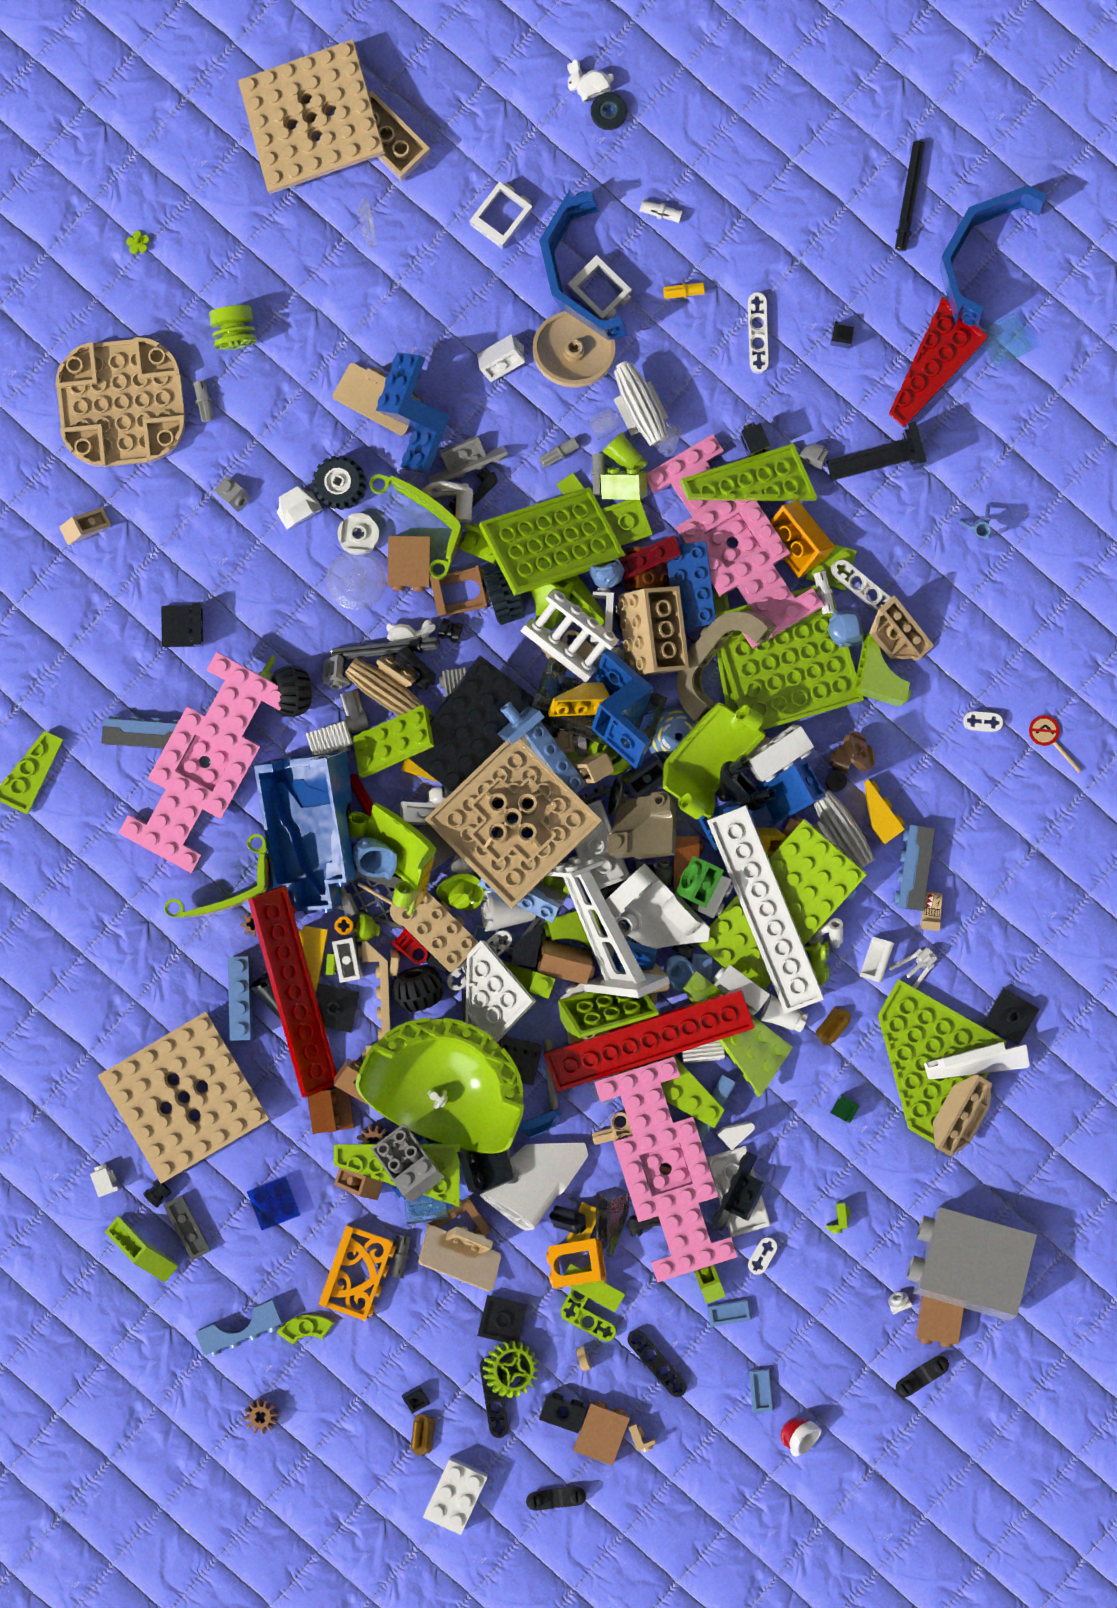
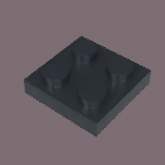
M487 1294L477 1336L500 1342L505 1341L508 1344L512 1340L515 1341L517 1346L528 1304Z

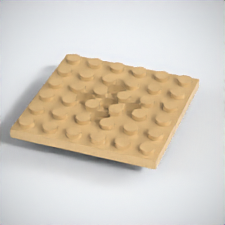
M353 39L238 80L269 194L385 154Z
M521 738L514 744L505 741L424 819L511 909L528 895L602 823V820ZM495 800H502L504 802L502 808L495 809L492 806ZM525 800H531L534 802V805L530 809H525L522 803ZM511 814L519 817L518 821L514 824L507 821L508 816ZM495 829H501L504 833L502 837L494 838L492 832ZM525 829H531L534 833L531 838L526 839L522 837V832Z
M207 1011L97 1075L161 1184L269 1120L267 1113ZM172 1073H176L180 1078L177 1085H173L169 1081ZM201 1080L208 1084L206 1092L198 1090L197 1086ZM182 1091H186L190 1095V1100L187 1103L180 1100V1093ZM164 1102H169L172 1105V1111L169 1114L162 1111V1104ZM193 1109H197L201 1114L198 1121H194L190 1117V1112Z

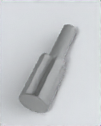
M339 886L342 906L347 917L357 914L359 911L351 893H347L344 886Z

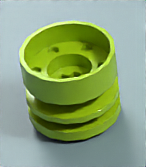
M232 305L209 312L211 327L221 329L212 334L213 339H217L213 342L215 349L236 350L257 342L256 335H252L255 332V328L245 326L254 321L251 306Z

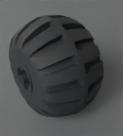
M293 665L284 666L276 670L271 680L277 684L278 691L281 694L280 701L278 702L281 710L274 708L275 711L287 717H296L307 712L312 700L311 682L307 671Z
M412 967L402 971L395 977L392 985V995L397 1005L403 1010L409 1012L422 1011L440 1001L443 995V981L439 973L432 967Z

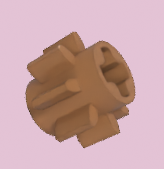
M252 913L251 917L243 915L246 921L240 924V926L246 927L244 934L252 932V936L256 937V928L253 930L252 927L248 926V923L252 922L253 919Z

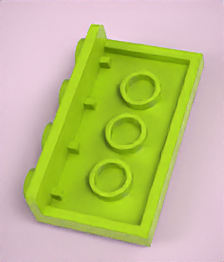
M424 705L418 706L409 712L400 714L387 722L380 723L378 726L354 736L353 742L359 776L365 778L434 747L430 719L433 717L432 712Z

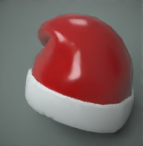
M794 1417L783 1425L780 1437L783 1445L790 1449L793 1456L797 1457L806 1454L819 1439L822 1430L809 1419Z

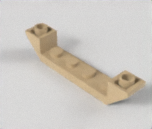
M362 941V946H358V957L362 958V962H379V966H376V978H380V986L376 987L377 999H381V1007H377V1019L381 1020L382 1028H378L379 1041L391 1030L389 961L367 941ZM366 1045V1050H362V1062L373 1045Z

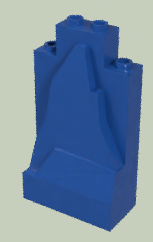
M346 751L277 758L254 765L274 888L286 885L287 891H293L296 911H304V914L315 913L322 909L323 913L335 911V907L342 905L339 886L349 885V881L356 879L346 817L348 803L352 802L350 771Z

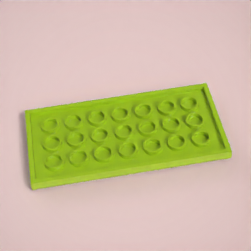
M805 818L769 858L803 945L809 941L868 874ZM736 895L721 912L720 916L709 926V941L700 942L699 946L725 969L731 965L765 990L772 980Z

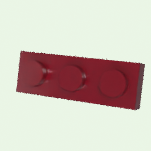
M673 535L619 559L625 569V579L629 580L683 556L677 537Z

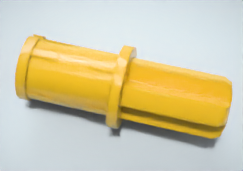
M682 282V285L666 286L663 288V295L665 299L679 297L686 299L688 296L705 295L704 283L685 284V282Z

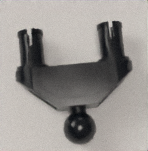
M741 757L734 762H725L720 771L721 787L717 791V797L720 801L729 802L731 800L740 807L747 805L749 810H759L767 802L777 798V791H772L773 787L759 791L742 773L750 768L749 760L743 762L747 759L746 757Z

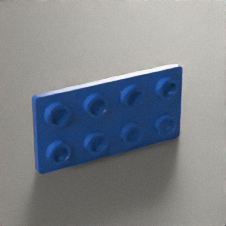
M704 541L679 544L683 556L667 562L670 587L679 586L684 628L710 625L716 619L707 543Z

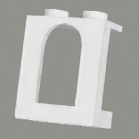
M598 588L597 592H593L594 599L606 600L605 629L612 632L614 593H610V589ZM591 636L590 644L597 646L599 641Z

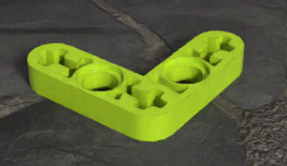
M591 1265L584 1266L582 1270L590 1271ZM571 1288L560 1310L562 1318L603 1341H611L616 1335L615 1326L611 1322L583 1308L588 1297L585 1296L582 1299L575 1298L573 1294L574 1289ZM570 1298L577 1303H581L580 1307L575 1305L573 1311L576 1314L574 1316H566L564 1309H569L572 1305V1302H568ZM585 1316L593 1317L594 1325L587 1328L582 1324ZM598 1320L602 1322L600 1324L601 1327H611L612 1335L604 1337L603 1331L597 1329V1333L593 1331L597 1327Z

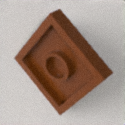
M339 1088L323 1090L308 1097L313 1134L354 1128L351 1100L348 1093Z

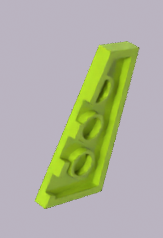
M44 731L21 761L16 764L11 773L2 781L0 785V802L29 815L64 740Z

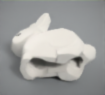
M575 59L567 65L568 71L571 74L568 79V89L570 91L577 90L583 103H587L590 99L611 91L610 84L614 80L612 73L605 74L602 71L591 70L586 74H582L580 63Z
M430 620L424 621L419 631L414 630L407 624L400 623L394 625L393 623H388L386 625V629L389 632L387 638L391 642L414 640L418 637L423 639L430 638L429 635L436 628L435 624L431 623Z

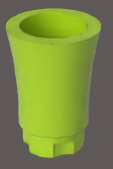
M622 431L602 451L625 471L628 468H639V471H641L648 464Z

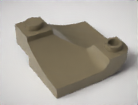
M663 791L653 792L650 796L638 797L637 799L629 798L625 804L621 803L616 811L612 832L608 834V855L614 859L628 857L644 859L675 855L676 808L674 800L669 794Z

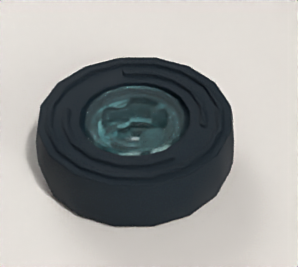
M615 93L599 95L593 100L591 105L593 122L604 130H613L620 127L627 117L625 101ZM607 107H612L614 114L611 113V116H606V112L603 109L607 110Z

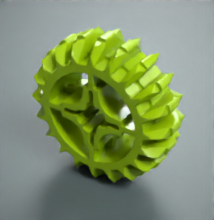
M510 1340L509 1344L503 1341L501 1347L495 1345L494 1349L496 1352H488L491 1359H484L485 1362L489 1363L488 1366L483 1367V1370L488 1371L483 1377L490 1379L487 1385L493 1386L492 1391L495 1393L499 1391V1396L503 1397L507 1395L508 1398H512L513 1394L516 1397H520L521 1392L526 1394L528 1392L526 1386L534 1387L530 1381L538 1379L536 1376H533L534 1372H539L538 1368H534L538 1360H532L535 1353L529 1352L530 1347H523L522 1342H518L517 1346L515 1341ZM512 1352V1355L509 1356L506 1362H500V1359L505 1354ZM520 1356L523 1359L525 1370L520 1367ZM504 1366H512L514 1367V1370L518 1371V1373L508 1371V1368H505ZM497 1368L502 1372V1382L498 1378ZM515 1377H522V1379L517 1384L509 1386L510 1383L513 1382Z

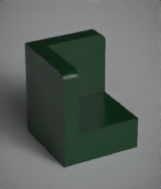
M839 1095L830 1113L850 1124L860 1106Z

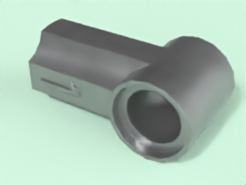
M358 690L340 694L346 713L345 720L349 733L352 734L369 729V722L366 712L363 711Z

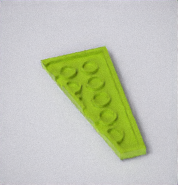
M697 971L691 975L683 987L684 992L692 1003L724 994V992ZM751 1015L755 1029L718 1041L734 1064L739 1066L745 1080L749 1081L754 1088V1093L757 1097H760L793 1047Z
M675 1055L615 1073H623L674 1056L680 1077L661 1083L666 1102L713 1128L717 1127L725 1112V1109Z

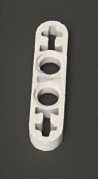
M756 292L750 295L747 304L749 365L752 372L761 374L766 371L769 363L767 301L763 294ZM756 297L759 298V301L763 302L759 306V312L763 311L764 314H751V311L755 312V304H751V302ZM758 317L763 320L764 324L761 328L753 327L752 320ZM755 338H761L764 341V346L761 349L754 348L752 342ZM752 352H765V355L761 354L760 356L761 362L765 363L761 369H757V366L753 365L757 361V354L752 355Z
M837 560L832 563L831 574L876 612L883 606L878 604L877 607V603L882 601L885 604L891 598L849 562ZM837 565H844L843 570L847 573L853 572L848 576L847 580H845L846 574L837 573L839 570ZM855 576L860 577L862 581L859 588L852 586L851 581ZM870 589H874L877 592V598L874 601L869 600L867 597Z
M502 929L490 937L486 943L497 956H500L511 945L512 935L508 930ZM499 935H501V936L507 935L508 938H507L506 941H507L508 943L505 944L504 942H502V943L497 947V948L501 949V950L498 952L497 949H496V947H495L493 944H491L490 942L493 941L494 944H496V943L499 941V939H500V938H499ZM467 959L448 976L447 983L452 990H461L466 986V976L461 979V985L458 983L454 985L452 982L454 980L453 976L457 978L462 974L461 968L467 975Z

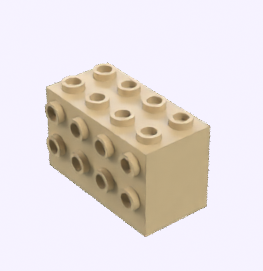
M679 586L645 588L618 595V608L621 618L620 628L623 634V650L625 651L626 664L632 667L641 677L664 675L689 669Z

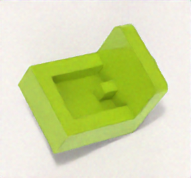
M844 1202L835 1203L837 1224L825 1225V1229L830 1230L831 1234L843 1233V1229L848 1228L847 1219H850L849 1206L845 1207Z

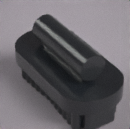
M556 1205L549 1214L550 1222L554 1228L566 1230L576 1235L581 1234L586 1229V1216L583 1213Z

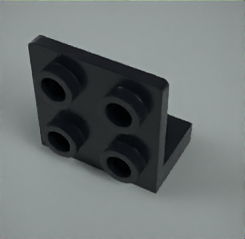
M201 603L161 607L162 647H204L203 605Z
M503 1036L500 1047L504 1048L512 1058L519 1071L522 1083L533 1085L543 1045Z
M465 1149L457 1152L469 1192L480 1195L515 1180L507 1150L500 1153H476Z

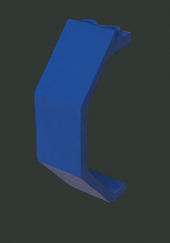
M1027 185L968 208L945 249L940 264V273L955 324L961 318L966 325L979 327L985 307L960 294L952 263L971 229L976 225L1019 208H1025L1040 216L1047 194Z
M569 189L539 240L551 294L558 307L608 341L628 336L627 327L621 316L609 320H600L563 293L555 250L572 220L599 212L598 204L592 191H581L576 196H573Z
M807 759L788 767V770L778 774L772 780L756 786L759 791H763L768 787H773L772 791H777V798L775 800L767 802L759 810H749L756 827L768 828L826 796ZM730 800L714 808L711 818L740 806L735 805ZM702 815L698 820L716 854H718L720 851L707 822L710 818Z

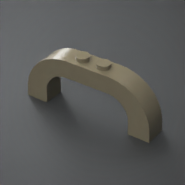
M736 611L721 615L709 626L705 627L700 634L699 640L689 647V669L678 671L677 693L684 710L694 721H700L716 705L705 693L702 686V674L706 666L729 636L737 630L744 632L755 643L766 642L777 628L766 616L754 611Z

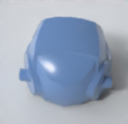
M832 612L833 616L829 619L828 633L834 644L842 648L858 645L864 641L863 623L858 612Z
M370 837L360 839L352 848L356 871L370 877L391 879L397 865L396 853L380 840Z

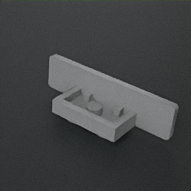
M476 435L440 450L439 452L446 470L429 476L428 479L430 483L439 481L447 482V480L454 477L461 478L467 474L466 472L480 470L486 466L485 464L503 460L504 456L508 455V452L504 446L485 453L480 439Z

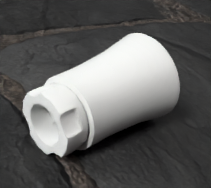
M770 994L763 1007L760 1021L801 1032L805 1026L808 1014L802 1012L801 1009L785 1014L779 998Z

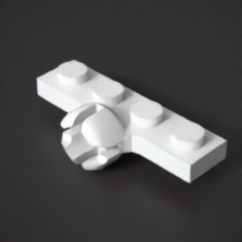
M435 787L428 791L427 803L402 801L400 803V817L412 825L430 826L424 819L452 792L444 787L443 792L441 787Z

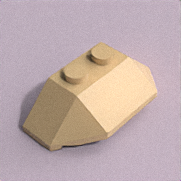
M894 595L878 610L869 634L890 659L920 660L934 646Z
M976 1074L952 1087L933 1121L935 1148L952 1157L955 1152L963 1149L971 1142L990 1108L991 1082Z

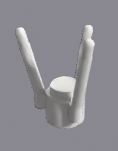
M925 948L923 951L921 949L917 950L914 954L891 965L889 970H893L918 957L916 959L918 964L907 974V978H910L920 968L925 969L912 986L916 989L927 973L935 966L933 963L938 960L928 948Z

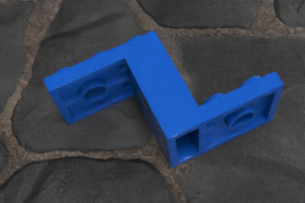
M397 352L392 361L389 376L385 380L382 395L378 399L376 411L414 428L400 467L409 471L429 474L450 415L412 398L426 358L420 355Z
M607 649L603 652L595 678L599 682H603L604 686L613 694L599 704L591 729L637 769L642 765L651 740L632 722L645 713L654 688L617 654Z

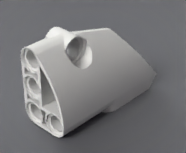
M643 864L605 900L623 936L628 935L641 945L657 949L709 941L710 927L679 895L673 894L646 864ZM622 920L629 922V929L623 927Z
M525 1144L510 1158L515 1180L480 1194V1196L519 1228L525 1231L534 1230L553 1201L565 1191L587 1159L586 1144Z

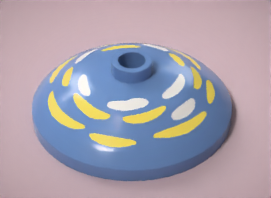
M671 707L660 712L652 720L647 733V737L651 740L648 746L651 754L655 752L664 764L669 755L682 741L676 740L675 734L681 733L684 738L699 721H694L683 707Z

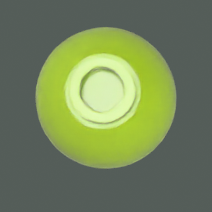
M362 913L357 918L354 934L356 941H369L374 936H379L380 925L376 924L373 918Z

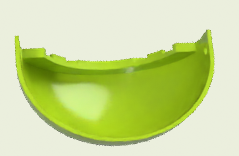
M429 1017L405 1022L388 1031L368 1051L355 1084L358 1093L364 1101L399 1126L405 1124L411 1132L440 1144H460L461 1150L465 1149L476 1153H500L509 1149L524 1111L521 1077L507 1051L504 1048L502 1049L493 1040L494 1038L483 1030L466 1022L451 1018L430 1019ZM429 1089H434L438 1094L443 1090L447 1091L446 1096H448V1100L443 1107L439 1106L437 1109L433 1107L435 1100H431L428 1096Z

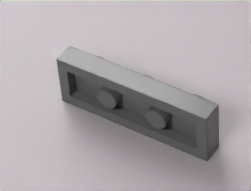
M183 1195L163 1205L191 1260L211 1251Z

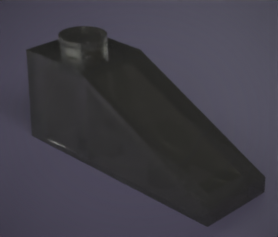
M618 1187L596 1192V1238L601 1239L603 1254L608 1257L613 1256L629 1212V1192Z

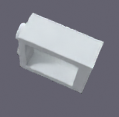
M499 182L470 219V225L501 249H504L532 212V205H530L532 202L523 195L519 197L515 194V189L508 183L503 185ZM500 191L523 208L504 235L480 219Z
M597 255L567 284V288L601 320L611 319L617 313L615 309L620 304L624 306L632 298L630 296L632 289ZM598 268L623 290L604 311L579 289Z
M731 965L726 969L722 967L712 979L715 982L714 985L724 993L741 988L751 1015H755L770 996V994Z

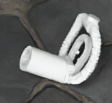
M439 481L423 488L422 491L431 498L455 496V518L459 522H471L473 489L469 487L468 483L459 484Z

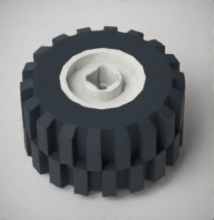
M331 456V459L328 460L326 458L323 460L324 463L317 466V472L314 471L313 476L315 478L312 480L313 490L317 494L318 499L330 508H337L339 510L352 508L353 504L357 505L359 503L358 500L364 497L365 494L363 492L367 488V485H365L367 480L362 468L352 459L344 456Z
M502 571L485 575L484 582L497 622L503 625L524 618L525 610L520 594L514 596Z

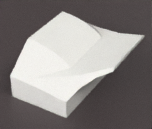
M297 486L279 497L277 514L288 531L323 509L312 491H306Z

